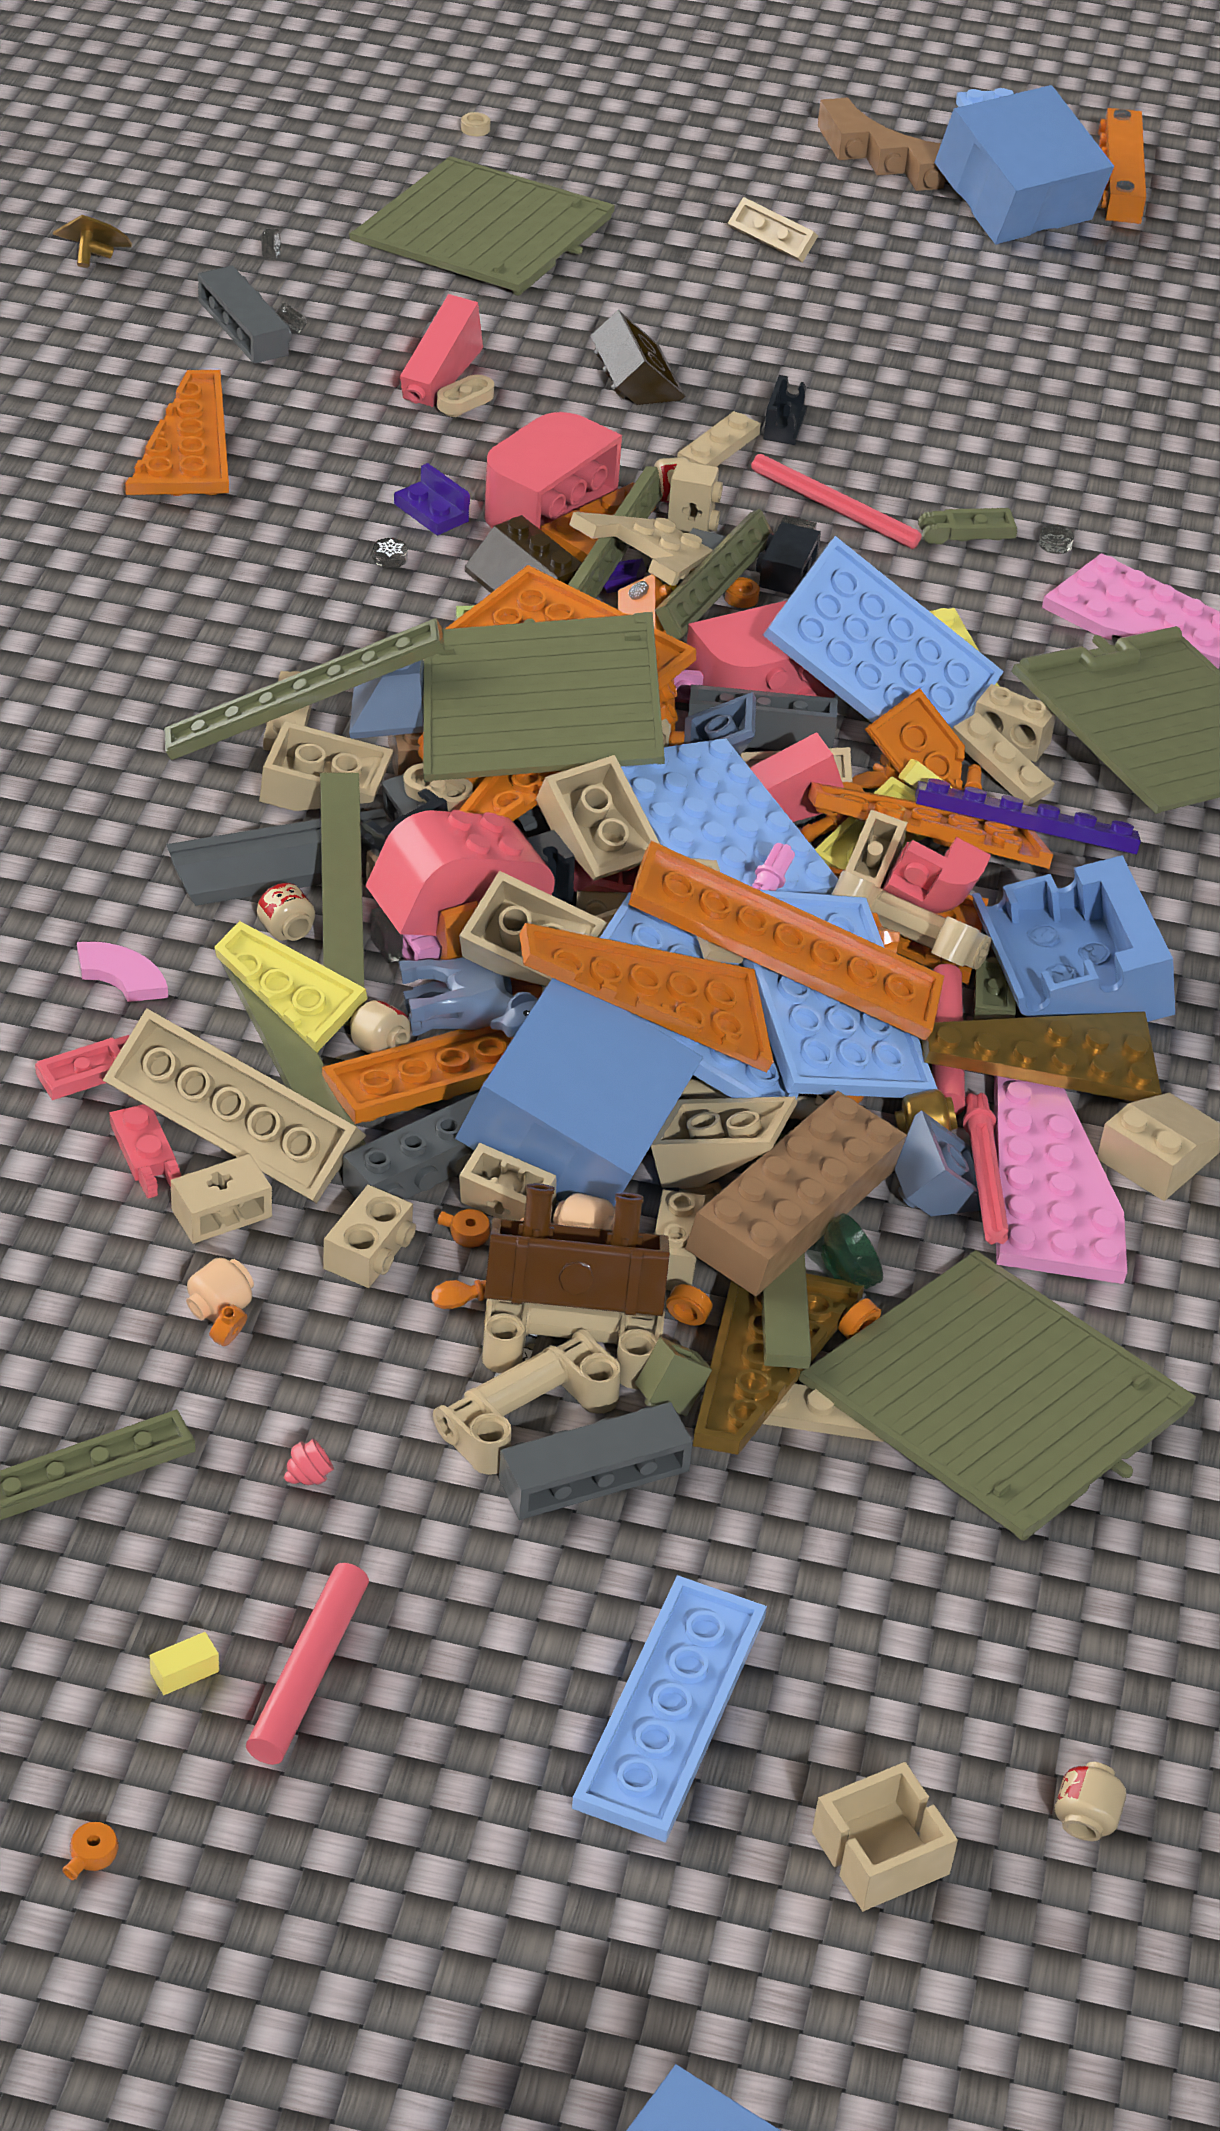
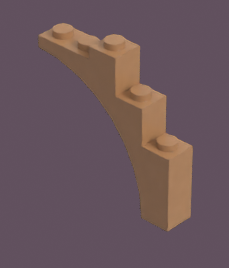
M849 98L820 100L818 128L838 160L866 158L876 175L905 173L916 191L944 189V184L948 180L934 163L941 143L921 140L886 128L857 109Z

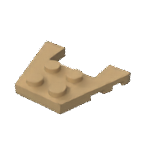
M573 512L569 524L592 539L617 537L653 558L648 572L671 586L678 584L680 578L684 580L689 575V572L693 571L713 551L702 544L700 537L679 531L675 528L676 524L665 518L646 519Z

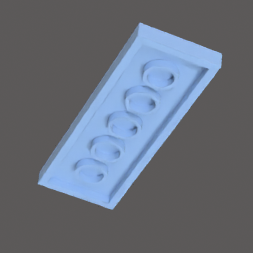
M677 1575L573 1796L572 1809L659 1841L667 1842L763 1624L767 1606Z

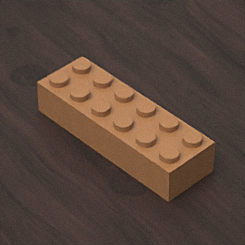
M837 1091L774 1145L770 1151L760 1157L697 1212L685 1249L754 1296L759 1295L894 1171L907 1134L856 1103L853 1099Z

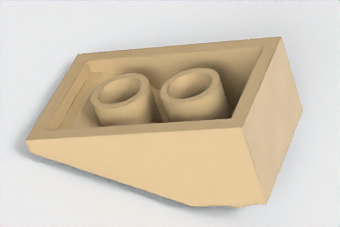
M284 721L263 766L259 802L293 811L321 808L320 773H359L360 804L371 803L376 797L391 761L393 749Z
M615 755L545 777L536 801L550 829L556 831L575 855L576 861L594 881L641 865L645 850L651 840L660 844Z
M499 871L459 937L464 958L497 974L547 986L552 977L523 964L519 933L524 924L529 923L600 938L607 927V922Z
M1170 1092L1131 1102L1105 1123L1097 1157L1102 1163L1165 1201L1220 1153V1123Z
M796 1097L678 1100L651 1145L662 1188L679 1187L683 1190L702 1187L770 1151L797 1105Z

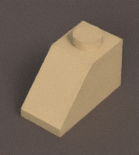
M871 809L845 871L875 884L874 886L881 889L903 846L907 822Z

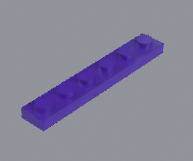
M930 778L928 782L918 781L915 800L916 804L1136 855L1138 853L1141 842L1139 833L1133 830V825L1126 822L1112 821L1110 825L1097 822V817L1087 813L1076 812L1075 816L1062 814L1059 808L1048 804H1039L1038 808L1023 805L1024 801L1013 796L1003 795L1001 799L986 796V791L974 787H965V790L962 791L950 788V783L939 779Z

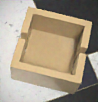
M906 1762L818 1797L812 1833L834 1868L841 1865L839 1876L862 1912L945 1877L951 1871L958 1839L936 1806L931 1805L927 1807L929 1796Z

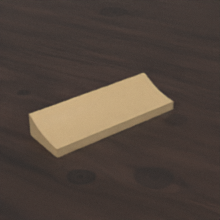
M147 1008L103 1079L110 1086L232 1156L238 1158L251 1154L262 1173L316 1204L343 1165V1155L355 1150L366 1137L355 1125Z

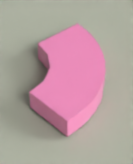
M77 942L82 979L100 980L110 983L123 992L127 1002L168 998V986L163 974L145 956L115 944Z

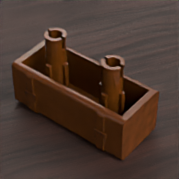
M537 1183L527 1184L524 1221L493 1218L484 1299L511 1301V1304L520 1305L523 1302L622 1312L624 1315L630 1316L642 1314L663 1317L670 1256L669 1237L667 1235L639 1233L643 1196L626 1192L615 1194L616 1204L612 1230L550 1224L552 1198L555 1188L550 1185Z

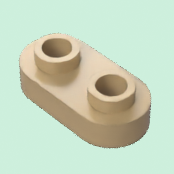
M470 375L449 384L437 392V408L447 416L458 417L465 412L484 405L494 397V381L484 375Z
M423 763L411 766L405 771L403 776L405 792L410 798L427 803L426 800L418 795L419 791L427 788L439 798L443 797L447 801L448 812L459 810L474 792L472 783L466 778L424 782Z

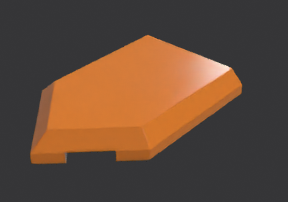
M920 688L865 728V731L899 774L908 762L914 759L943 781L950 783L953 789L962 790L961 772L965 745Z

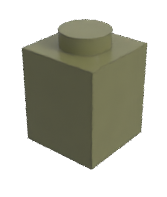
M660 1337L635 1385L646 1397L644 1402L647 1406L654 1407L671 1402L677 1413L687 1417L712 1369L697 1352Z

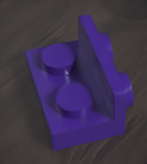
M429 463L421 465L420 482L394 492V504L437 536L469 522V492Z

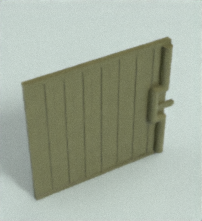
M449 156L354 231H351L349 235L351 241L512 290L514 295L520 296L555 266L556 259L565 251L582 254L583 248L579 245L611 219L612 213L615 212V205Z
M653 612L535 622L534 619H526L524 623L442 629L445 651L424 659V782L566 771L615 755L621 767L665 764Z
M1175 626L1122 637L1117 640L1115 645H1110L1103 637L1094 635L1092 642L1098 647L1096 649L1087 650L1085 647L1079 646L1022 658L1020 663L1014 664L1011 672L1155 814L1220 798V670L1182 636L1179 627Z
M977 1250L970 1253L969 1256L815 1362L809 1369L801 1371L799 1381L812 1390H818L832 1401L834 1406L1010 1530L1020 1540L1028 1539L1085 1494L1090 1484L1109 1469L1123 1478H1130L1133 1474V1468L1122 1459H1128L1186 1414L1196 1398L1195 1395L1001 1266L996 1265L995 1262Z

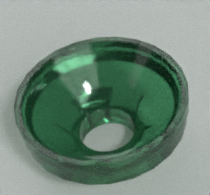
M842 1213L835 1217L827 1225L824 1245L821 1246V1257L826 1268L835 1279L845 1280L857 1286H864V1289L881 1283L883 1281L882 1266L871 1241L863 1229L847 1214Z

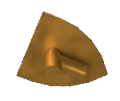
M80 215L53 231V235L79 242L77 265L83 268L90 267L91 253L110 259L114 252L113 247H132L130 239L119 229L85 215Z

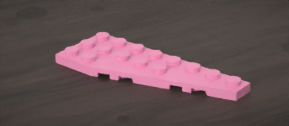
M1099 554L1044 596L1042 608L1095 635L1112 640L1113 635L1127 637L1177 626L1181 629L1182 636L1217 669L1220 667V612L1205 605L1198 599L1191 598L1175 590L1170 585L1163 584L1139 570H1134L1118 562L1111 556Z
M994 1076L995 1147L1009 1229L1008 1240L1004 1244L996 1243V1265L1123 1284L1127 1275L1124 1211L1065 1089Z

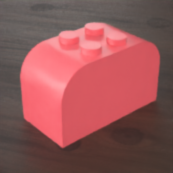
M554 412L536 418L505 440L499 442L488 452L485 521L493 528L495 525L523 515L541 530V526L618 490L622 435L573 413Z
M787 600L688 624L687 644L696 648V661L685 670L700 671L704 677V686L834 698L836 695L763 636V633Z
M429 810L407 817L391 831L366 883V887L399 934L436 936L440 912L474 901L480 903L499 871L552 895L555 879L550 868L511 819L490 812L473 814L460 810H452L451 812Z

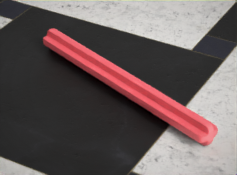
M757 454L751 464L752 470L911 549L916 548L922 538V534L918 530L763 454Z

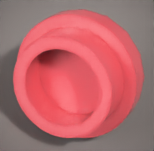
M315 1439L306 1444L301 1441L291 1449L292 1458L287 1462V1472L284 1475V1479L292 1484L319 1485L327 1480L326 1475L333 1471L334 1467L324 1449Z

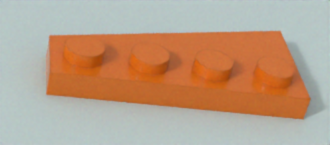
M632 482L541 526V531L583 563L598 538L592 539L569 525L573 512L614 515L635 483Z

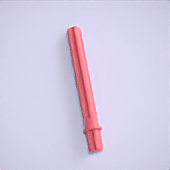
M970 1093L966 1097V1114L963 1118V1127L969 1134L985 1240L991 1245L997 1242L1004 1244L1008 1240L1009 1229L993 1135L996 1117L989 1109L988 1097L985 1094L979 1093L975 1095Z

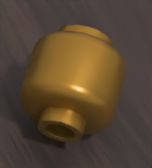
M939 1089L906 1095L902 1100V1110L895 1112L897 1128L907 1135L915 1115L921 1110L952 1132V1130L958 1129L952 1097L945 1098Z

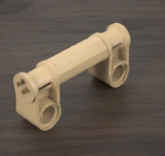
M842 870L832 895L864 897L867 899L871 913L878 914L879 921L884 928L898 931L901 936L932 949L931 953L962 967L965 965L975 970L981 967L990 950L991 937L980 933V930L949 916L945 918L874 886L875 884Z
M487 1299L484 1320L483 1364L492 1372L503 1373L522 1363L526 1336L529 1334L572 1339L576 1331L584 1329L595 1338L596 1342L616 1344L618 1346L617 1361L620 1364V1384L627 1388L639 1389L635 1382L656 1343L663 1335L665 1311H663V1317L642 1314L630 1316L624 1315L622 1312L523 1302L520 1305L511 1304V1301Z
M580 1329L566 1343L558 1347L549 1346L542 1352L480 1386L465 1392L464 1398L448 1407L441 1405L433 1410V1420L442 1438L447 1443L453 1445L475 1470L487 1475L498 1474L501 1449L511 1447V1424L503 1416L559 1385H562L589 1412L598 1414L612 1411L619 1402L620 1364L596 1342L595 1338L588 1331Z

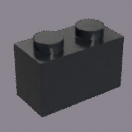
M781 522L776 533H770L765 552H760L758 556L756 572L760 573L759 587L792 595L818 558L821 531Z

